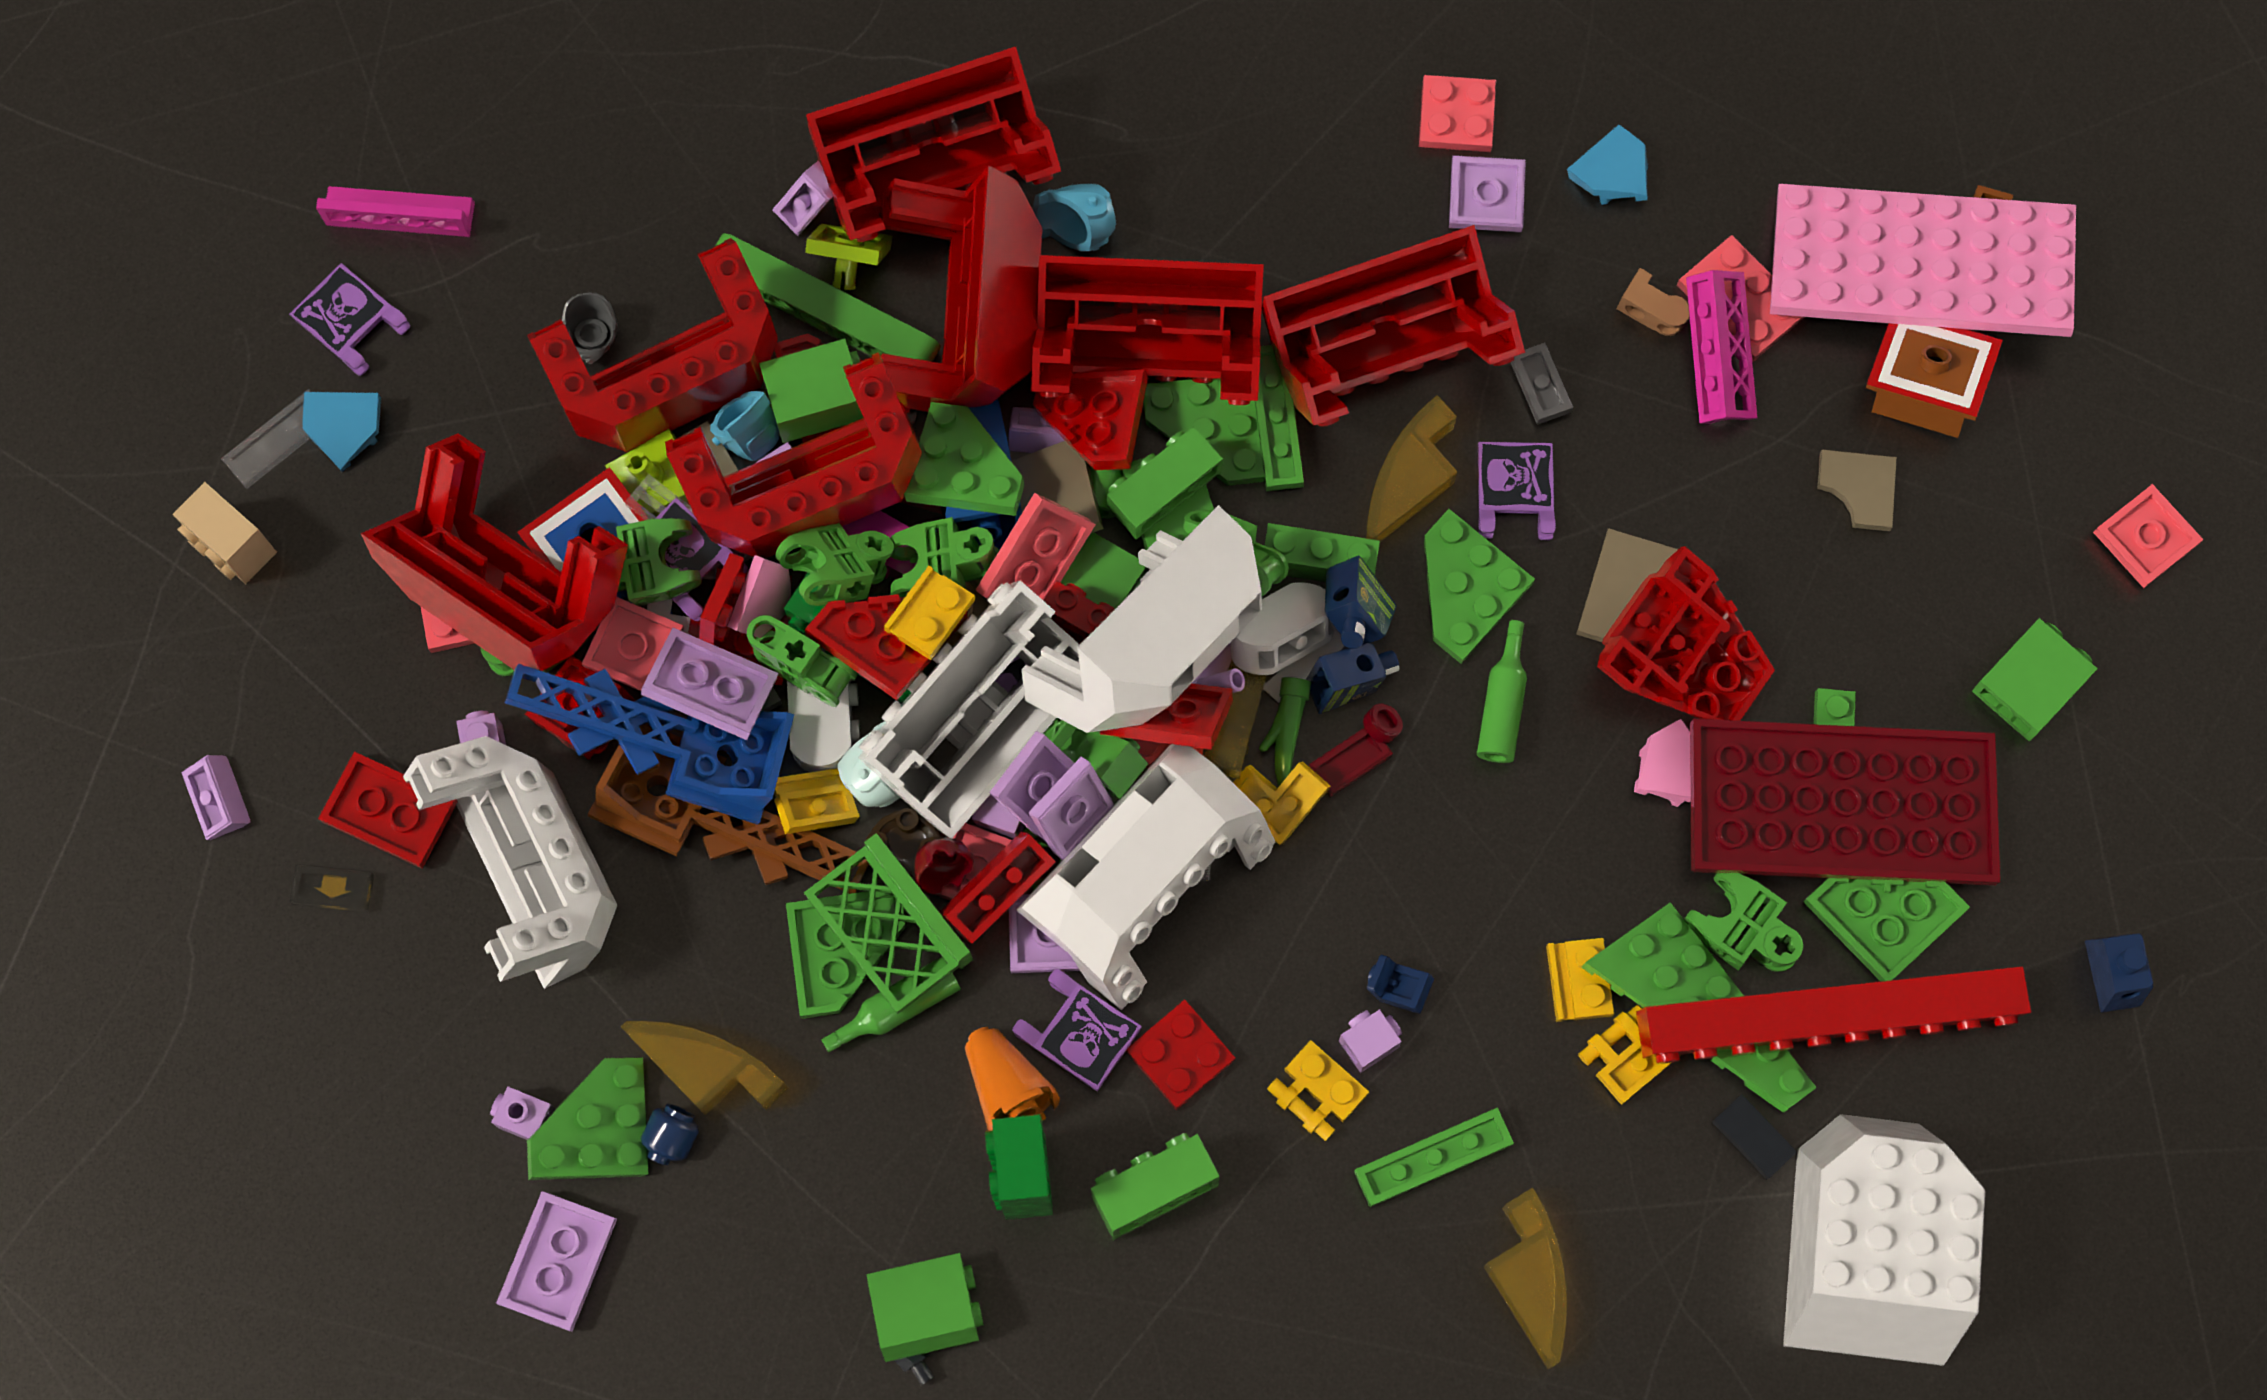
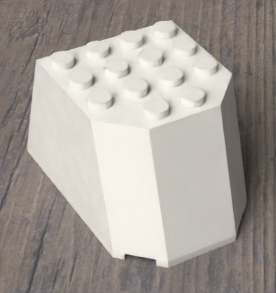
M1840 1114L1797 1149L1783 1346L1943 1366L1978 1314L1985 1189L1947 1144L1920 1124Z

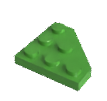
M1215 378L1210 383L1193 382L1192 379L1147 384L1143 402L1146 425L1157 433H1162L1168 439L1179 431L1186 433L1194 426L1223 458L1222 472L1216 477L1227 486L1265 481L1255 401H1250L1248 405H1232L1228 403V400H1220L1221 379Z
M931 402L919 442L922 455L909 486L904 493L906 502L1016 516L1024 489V480L1021 473L967 406Z
M1448 509L1425 534L1424 549L1427 562V582L1433 641L1462 664L1533 585L1535 578L1453 511Z
M1828 878L1804 900V903L1880 982L1893 980L1970 908L1946 882L1940 881L1907 882L1904 880Z
M870 891L848 894L846 909L868 911ZM876 892L873 912L895 914L896 897L892 893ZM842 895L818 898L825 907L841 908ZM809 900L786 903L800 1017L805 1019L838 1014L847 1005L868 975ZM901 906L900 915H905L903 906ZM830 914L838 923L839 914ZM845 915L843 931L847 936L864 938L867 918ZM872 918L869 939L891 941L894 921ZM899 921L897 938L906 928V922ZM853 943L859 952L862 953L863 944ZM868 945L866 961L870 966L876 967L890 947Z
M605 1058L591 1071L583 1082L527 1140L528 1180L643 1177L648 1175L647 1148L641 1142V1136L646 1127L643 1058Z

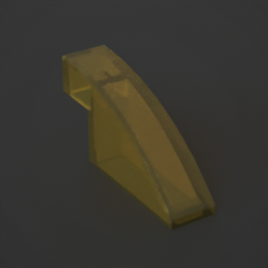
M1438 395L1414 416L1390 449L1378 474L1371 497L1365 538L1383 541L1455 483L1456 469L1434 444L1454 429L1457 416Z
M1231 660L1229 670L1239 669L1244 675L1245 686L1242 691L1233 693L1232 705L1212 750L1206 749L1204 757L1215 764L1226 776L1240 779L1268 675L1245 672Z
M626 1021L621 1026L704 1115L719 1103L738 1083L765 1110L788 1089L786 1084L765 1064L743 1049L717 1036L694 1028L664 1022Z
M1531 1188L1505 1204L1502 1208L1522 1239V1242L1488 1262L1484 1268L1549 1370L1560 1362L1566 1328L1567 1292L1564 1266L1557 1238L1535 1190Z

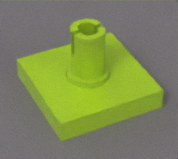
M821 223L807 238L805 253L836 258L832 286L840 289L841 285H844V290L856 289L855 282L858 262L878 265L891 250L892 236L878 233L876 238L869 241L857 242V239L850 241L843 227Z
M670 429L665 430L605 465L606 469L609 467L612 469L648 519H655L676 497L683 504L688 501L666 454L665 442L670 439H676Z

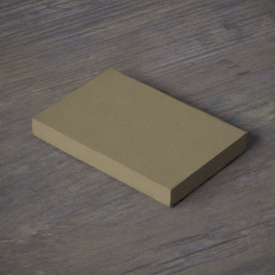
M1066 441L1012 460L1013 465L1021 473L1024 480V489L1020 500L1022 513L1034 493H1037L1089 518L1096 524L1091 533L1104 529L1089 465Z
M1608 528L1576 635L1602 642L1604 636L1642 582L1650 574L1657 573L1664 562L1678 549Z

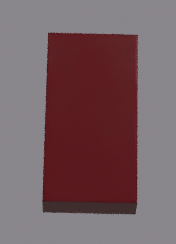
M1364 727L1310 763L1309 767L1331 786L1326 792L1331 798L1391 758L1393 753L1386 743L1372 738Z

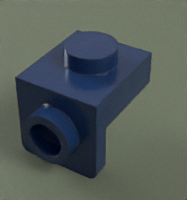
M1381 954L1377 964L1369 972L1367 990L1380 1002L1420 1014L1434 978L1429 973L1396 964L1390 957Z

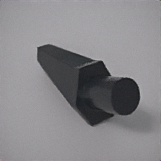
M928 1353L894 1360L903 1369L904 1373L912 1370L921 1386L934 1378L933 1373L924 1361L930 1356Z

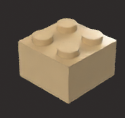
M206 482L173 513V516L181 523L177 530L188 540V543L202 556H207L214 563V566L230 580L236 575L242 582L247 584L277 553L259 529Z

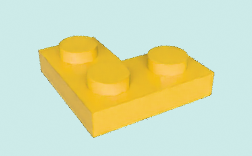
M1303 761L1295 766L1278 788L1252 765L1246 766L1233 782L1261 810L1275 841L1279 845L1285 843L1331 787Z

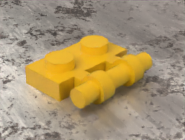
M1638 1005L1627 1013L1621 1012L1613 1019L1614 1024L1601 1035L1595 1034L1587 1041L1588 1046L1578 1053L1580 1059L1587 1066L1598 1057L1606 1063V1066L1596 1076L1621 1105L1671 1064H1656L1655 1057L1643 1059L1636 1012L1642 1008ZM1625 1035L1633 1043L1621 1054L1617 1055L1611 1046Z
M1311 1040L1284 1070L1295 1080L1292 1085L1287 1087L1276 1078L1267 1088L1278 1099L1276 1103L1284 1110L1290 1109L1304 1122L1303 1127L1311 1134L1315 1132L1324 1141H1327L1335 1132V1129L1325 1121L1327 1116L1332 1113L1343 1123L1369 1094V1091ZM1304 1089L1321 1103L1315 1111L1298 1097Z

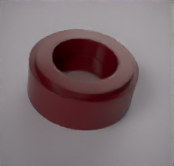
M1382 703L1375 704L1365 714L1363 719L1364 727L1368 734L1375 740L1383 743L1394 740L1403 728V722L1398 712L1391 706Z

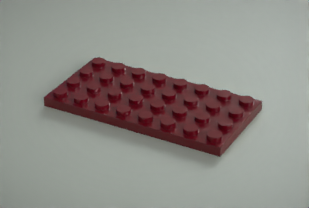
M1693 719L1690 722L1691 872L1862 880H1904L1907 882L1940 881L1951 884L1995 886L2000 883L1995 733Z

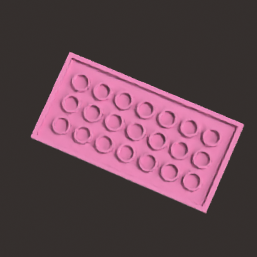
M1779 184L1770 314L2071 337L2074 330L2076 205Z

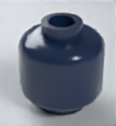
M667 1104L665 1108H656L652 1112L641 1136L642 1144L649 1150L647 1156L663 1165H669L671 1160H685L699 1132L698 1125L693 1121L695 1115L674 1104Z

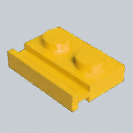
M928 565L884 625L885 631L889 634L892 633L900 641L929 660H932L975 601V595L948 577L938 574Z
M838 768L778 777L774 791L776 798L774 801L785 834L852 824L860 817L853 795L843 785Z
M1604 939L1567 941L1558 944L1548 943L1546 949L1556 1022L1612 1017L1614 1010L1610 984L1597 974L1591 975L1581 968L1585 962L1605 949Z

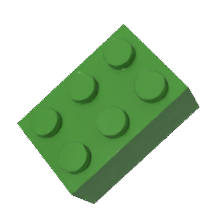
M1187 1133L1181 1134L1166 1143L1167 1148L1165 1151L1155 1156L1152 1151H1148L1131 1160L1132 1166L1130 1169L1118 1174L1116 1169H1113L1095 1179L1096 1186L1091 1188L1092 1199L1113 1240L1218 1187L1220 1176L1198 1134L1190 1138Z

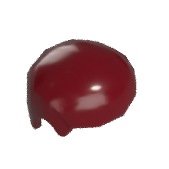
M941 838L926 843L919 849L916 855L914 866L916 884L922 892L932 895H940L944 886L948 884H953L957 888L960 887L965 876L972 871L974 863L973 854L962 841L954 838Z

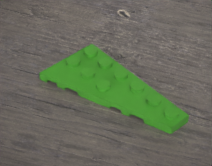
M1671 902L1585 962L1581 967L1591 975L1597 974L1611 984L1610 989L1621 997L1625 994L1643 1008L1744 996ZM1769 1045L1755 1046L1756 1053L1737 1056L1732 1055V1049L1717 1050L1718 1057L1711 1060L1721 1069L1726 1067L1743 1079L1746 1087L1783 1113L1817 1088L1787 1050L1770 1051Z

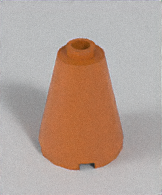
M981 1027L969 1035V1041L965 1045V1052L989 1131L993 1130L992 1119L1041 1115L1043 1121L1047 1118L1043 1111L1050 1105H1052L1054 1110L1056 1109L1060 1101V1096L1056 1089L998 1029Z

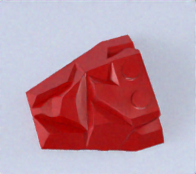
M1686 546L1680 547L1664 562L1657 573L1650 574L1642 582L1604 636L1602 643L1605 645V648L1599 655L1597 665L1599 669L1626 691L1680 710L1699 719L1740 721L1775 671L1751 630L1745 631L1735 615L1738 609L1733 601L1726 600L1716 584L1719 579L1713 569Z

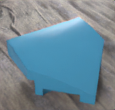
M1621 125L1616 126L1567 169L1569 179L1592 195H1599L1601 205L1608 204L1609 201L1616 198L1635 197L1636 201L1648 200V162L1645 144Z
M304 392L303 430L343 472L351 465L350 461L369 445H374L378 442L375 436L379 433L381 397L379 393Z

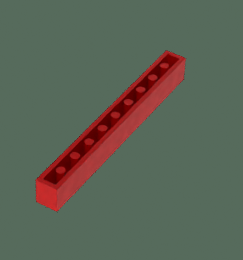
M2022 966L1649 1006L1637 1011L1636 1016L1643 1059L1655 1057L1656 1064L1680 1061V1054L1694 1053V1060L1718 1057L1717 1050L1732 1049V1055L1737 1056L1756 1053L1755 1046L1769 1045L1770 1051L1789 1050L1794 1048L1793 1042L1807 1041L1808 1047H1819L1832 1044L1831 1038L1845 1037L1846 1043H1856L1869 1040L1868 1034L1881 1032L1883 1039H1892L1907 1036L1906 1030L1918 1028L1920 1029V1035H1929L1944 1032L1943 1026L1957 1024L1958 1031L1982 1028V1021L1994 1020L1995 1027L2019 1024L2018 1017L2031 1013L2024 968Z

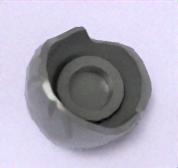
M597 293L577 294L567 301L563 310L562 321L581 359H585L586 363L592 364L609 350L616 339L618 321L615 311L607 298Z

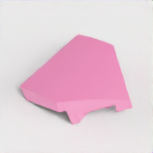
M755 555L727 627L747 634L748 625L758 616L769 615L780 621L786 614L784 607L791 598L789 569L783 568L780 563ZM768 624L758 626L754 631V636L762 638L773 626Z
M1680 719L1654 733L1647 739L1646 745L1639 752L1641 765L1639 778L1635 781L1634 792L1642 795L1651 793L1670 800L1672 805L1676 807L1684 801L1691 802L1690 731Z

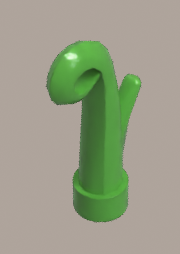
M1281 678L1279 692L1281 698L1278 711L1268 734L1259 746V750L1265 752L1276 741L1275 774L1279 786L1292 771L1294 751L1304 706L1310 696L1311 681L1301 678Z

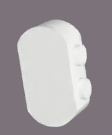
M1291 583L1262 599V610L1230 642L1231 658L1235 665L1248 673L1270 675L1330 642L1333 638L1334 626L1325 613L1326 590L1310 583Z
M787 681L788 712L794 714L789 734L790 750L794 760L808 772L838 768L837 764L854 743L860 740L859 720H853L852 706H859L857 683L849 681L838 698L840 703L837 707H832L819 700L810 692L807 694Z

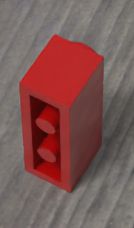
M1021 831L939 913L964 940L973 944L1056 861L1030 834Z

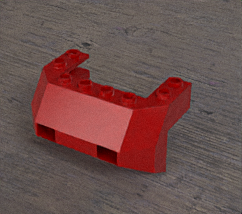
M1016 46L806 114L811 138L829 184L833 203L841 225L850 241L857 239V242L872 240L878 236V231L885 229L884 222L879 216V213H881L882 193L895 178L966 191L988 165L1006 175L1007 171L1015 169L1026 183L1032 181L1034 185L1048 182L1054 178L1053 174L1061 172L1050 130L1036 116ZM984 103L985 112L955 121L954 112ZM885 135L886 144L860 152L859 143Z
M989 165L966 191L895 178L882 193L881 219L884 222L885 229L950 240L942 363L882 354L881 359L904 408L928 412L931 402L967 407L990 405L1032 371V352L1037 331L1039 255H1041L1043 228L1018 181Z
M1475 225L1264 296L1262 303V313L1272 349L1293 403L1313 426L1332 425L1339 421L1340 416L1349 414L1347 406L1337 396L1353 392L1357 385L1366 382L1376 384L1386 381L1390 377L1389 374L1401 370L1404 372L1418 370L1424 366V362L1436 358L1438 360L1453 358L1458 355L1459 350L1468 347L1488 364L1495 366L1511 363L1515 360L1514 356L1525 353L1515 311L1492 294ZM1432 285L1431 287L1401 297V295ZM1333 319V320H1331V321H1329V322H1326V323H1323V324H1320V325L1315 326L1316 324H1319V323H1322V322H1324V321Z
M730 238L707 251L697 254L725 312L592 376L589 375L561 319L527 335L576 435L628 452L667 429L672 431L724 406L744 393L761 388L764 378L759 363L771 360L778 337L769 310L736 241Z
M1039 255L1037 331L1032 352V391L1040 392V395L1044 397H1060L1063 393L1070 392L1073 372L1085 373L1144 369L1147 376H1155L1156 380L1165 382L1175 381L1177 377H1191L1193 382L1210 383L1213 378L1221 379L1220 400H1228V403L1232 405H1248L1250 401H1258L1264 264ZM1082 301L1115 302L1114 307L1082 305ZM1187 306H1220V311L1187 310Z
M879 352L872 354V357L861 362L843 367L847 381L864 418L739 471L723 476L701 427L678 439H670L665 442L667 457L697 522L712 542L752 557L757 555L766 559L775 555L778 546L790 535L806 529L840 523L841 526H844L903 500L904 493L909 486L922 451L903 403L900 402Z
M459 433L427 446L415 509L361 533L371 557L409 599L513 670H515L519 663L543 671L572 656L614 608L628 544L598 526L594 528L591 543L580 536L568 541L561 572L474 514L485 459V450Z

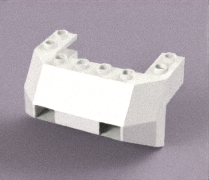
M1219 505L1183 541L1160 530L1156 534V541L1147 550L1142 548L1138 552L1139 564L1150 570L1140 579L1141 584L1078 646L1079 662L1044 646L1041 649V656L1031 666L1025 665L1021 669L1025 701L1086 733L1142 725L1166 709L1262 610L1261 587L1251 536Z
M1021 580L1011 584L1008 582L1002 583L987 599L990 605L978 618L971 614L957 630L962 635L953 646L946 643L932 659L936 666L928 675L923 672L919 674L907 688L911 692L908 698L902 704L895 701L881 717L886 723L880 730H873L859 746L863 752L858 758L897 795L949 838H953L989 797V792L1036 731L1043 734L1057 718L1025 701L1023 678L1019 680L1009 693L995 680L1016 656L1031 666L1041 656V649L1044 646L1079 662L1078 646L1080 644L1050 619L1056 611ZM946 738L959 750L945 767L938 772L926 759Z
M487 736L416 756L403 777L406 783L410 782L418 799L416 803L418 809L422 810L457 799L458 803L456 806L513 923L498 928L496 932L499 938L488 941L484 946L486 953H491L499 970L497 976L500 982L535 970L543 988L546 989L584 970L602 948L617 908V903L554 773L538 760Z
M1170 744L1069 855L1024 900L1016 911L1068 952L1087 982L1122 1010L1128 1003L1134 1002L1141 995L1144 985L1147 983L1129 953L1134 946L1144 942L1157 921L1162 916L1168 915L1173 911L1180 896L1189 887L1195 886L1202 879L1205 869L1215 858L1222 857L1226 852L1229 853L1235 846L1244 865L1251 870L1257 862H1261L1268 857L1275 844V839L1261 810L1215 764L1192 747Z

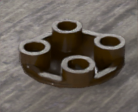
M904 808L883 817L872 828L871 833L866 838L868 840L877 833L916 883L914 866L917 852L923 845L930 841L941 839L938 829L913 809Z

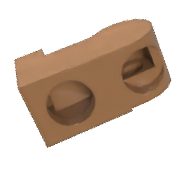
M1639 268L1616 309L1665 336L1678 334L1690 316L1687 301L1676 295L1669 296L1648 284L1652 275Z

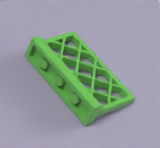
M876 833L864 842L865 846L806 890L804 894L892 1008L899 1014L956 969L964 968L973 961V958L964 943ZM864 859L873 868L871 885L850 882L852 868ZM843 875H845V881H844V882H843V881H837L839 878H841ZM878 876L886 886L877 885ZM828 887L843 888L841 908L825 907L816 896ZM849 889L870 891L868 911L846 909ZM876 892L892 893L896 897L895 914L873 912ZM901 906H903V908L907 911V913L910 916L900 915ZM830 914H839V922L837 923ZM845 915L867 918L864 938L850 937L843 931ZM872 918L894 921L891 941L869 939ZM899 921L916 923L920 928L918 944L897 942ZM925 936L929 939L933 946L924 945ZM853 943L863 944L862 953L859 952ZM868 945L890 947L887 968L869 965L866 961ZM896 948L917 950L914 971L893 969ZM923 951L940 953L947 962L936 973L920 972ZM876 973L886 974L885 984ZM892 975L913 977L912 991L898 1001L890 991ZM919 978L927 979L918 986Z

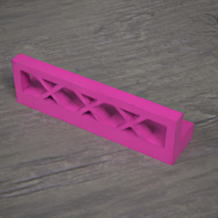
M328 186L327 198H318L316 209L326 226L470 237L475 203L470 197Z
M1711 270L1686 277L1699 423L1710 424L1728 419L1751 420L1758 418L1744 272ZM1724 281H1731L1733 297L1731 300L1725 294ZM1729 318L1735 323V336L1728 329ZM1733 354L1739 360L1740 370L1738 373L1732 367L1731 357ZM1737 391L1742 396L1743 410H1736L1735 393Z

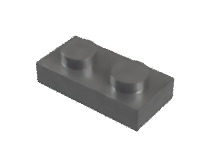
M1545 343L1525 349V353L1514 356L1515 360L1511 362V365L1537 425L1572 412V403Z

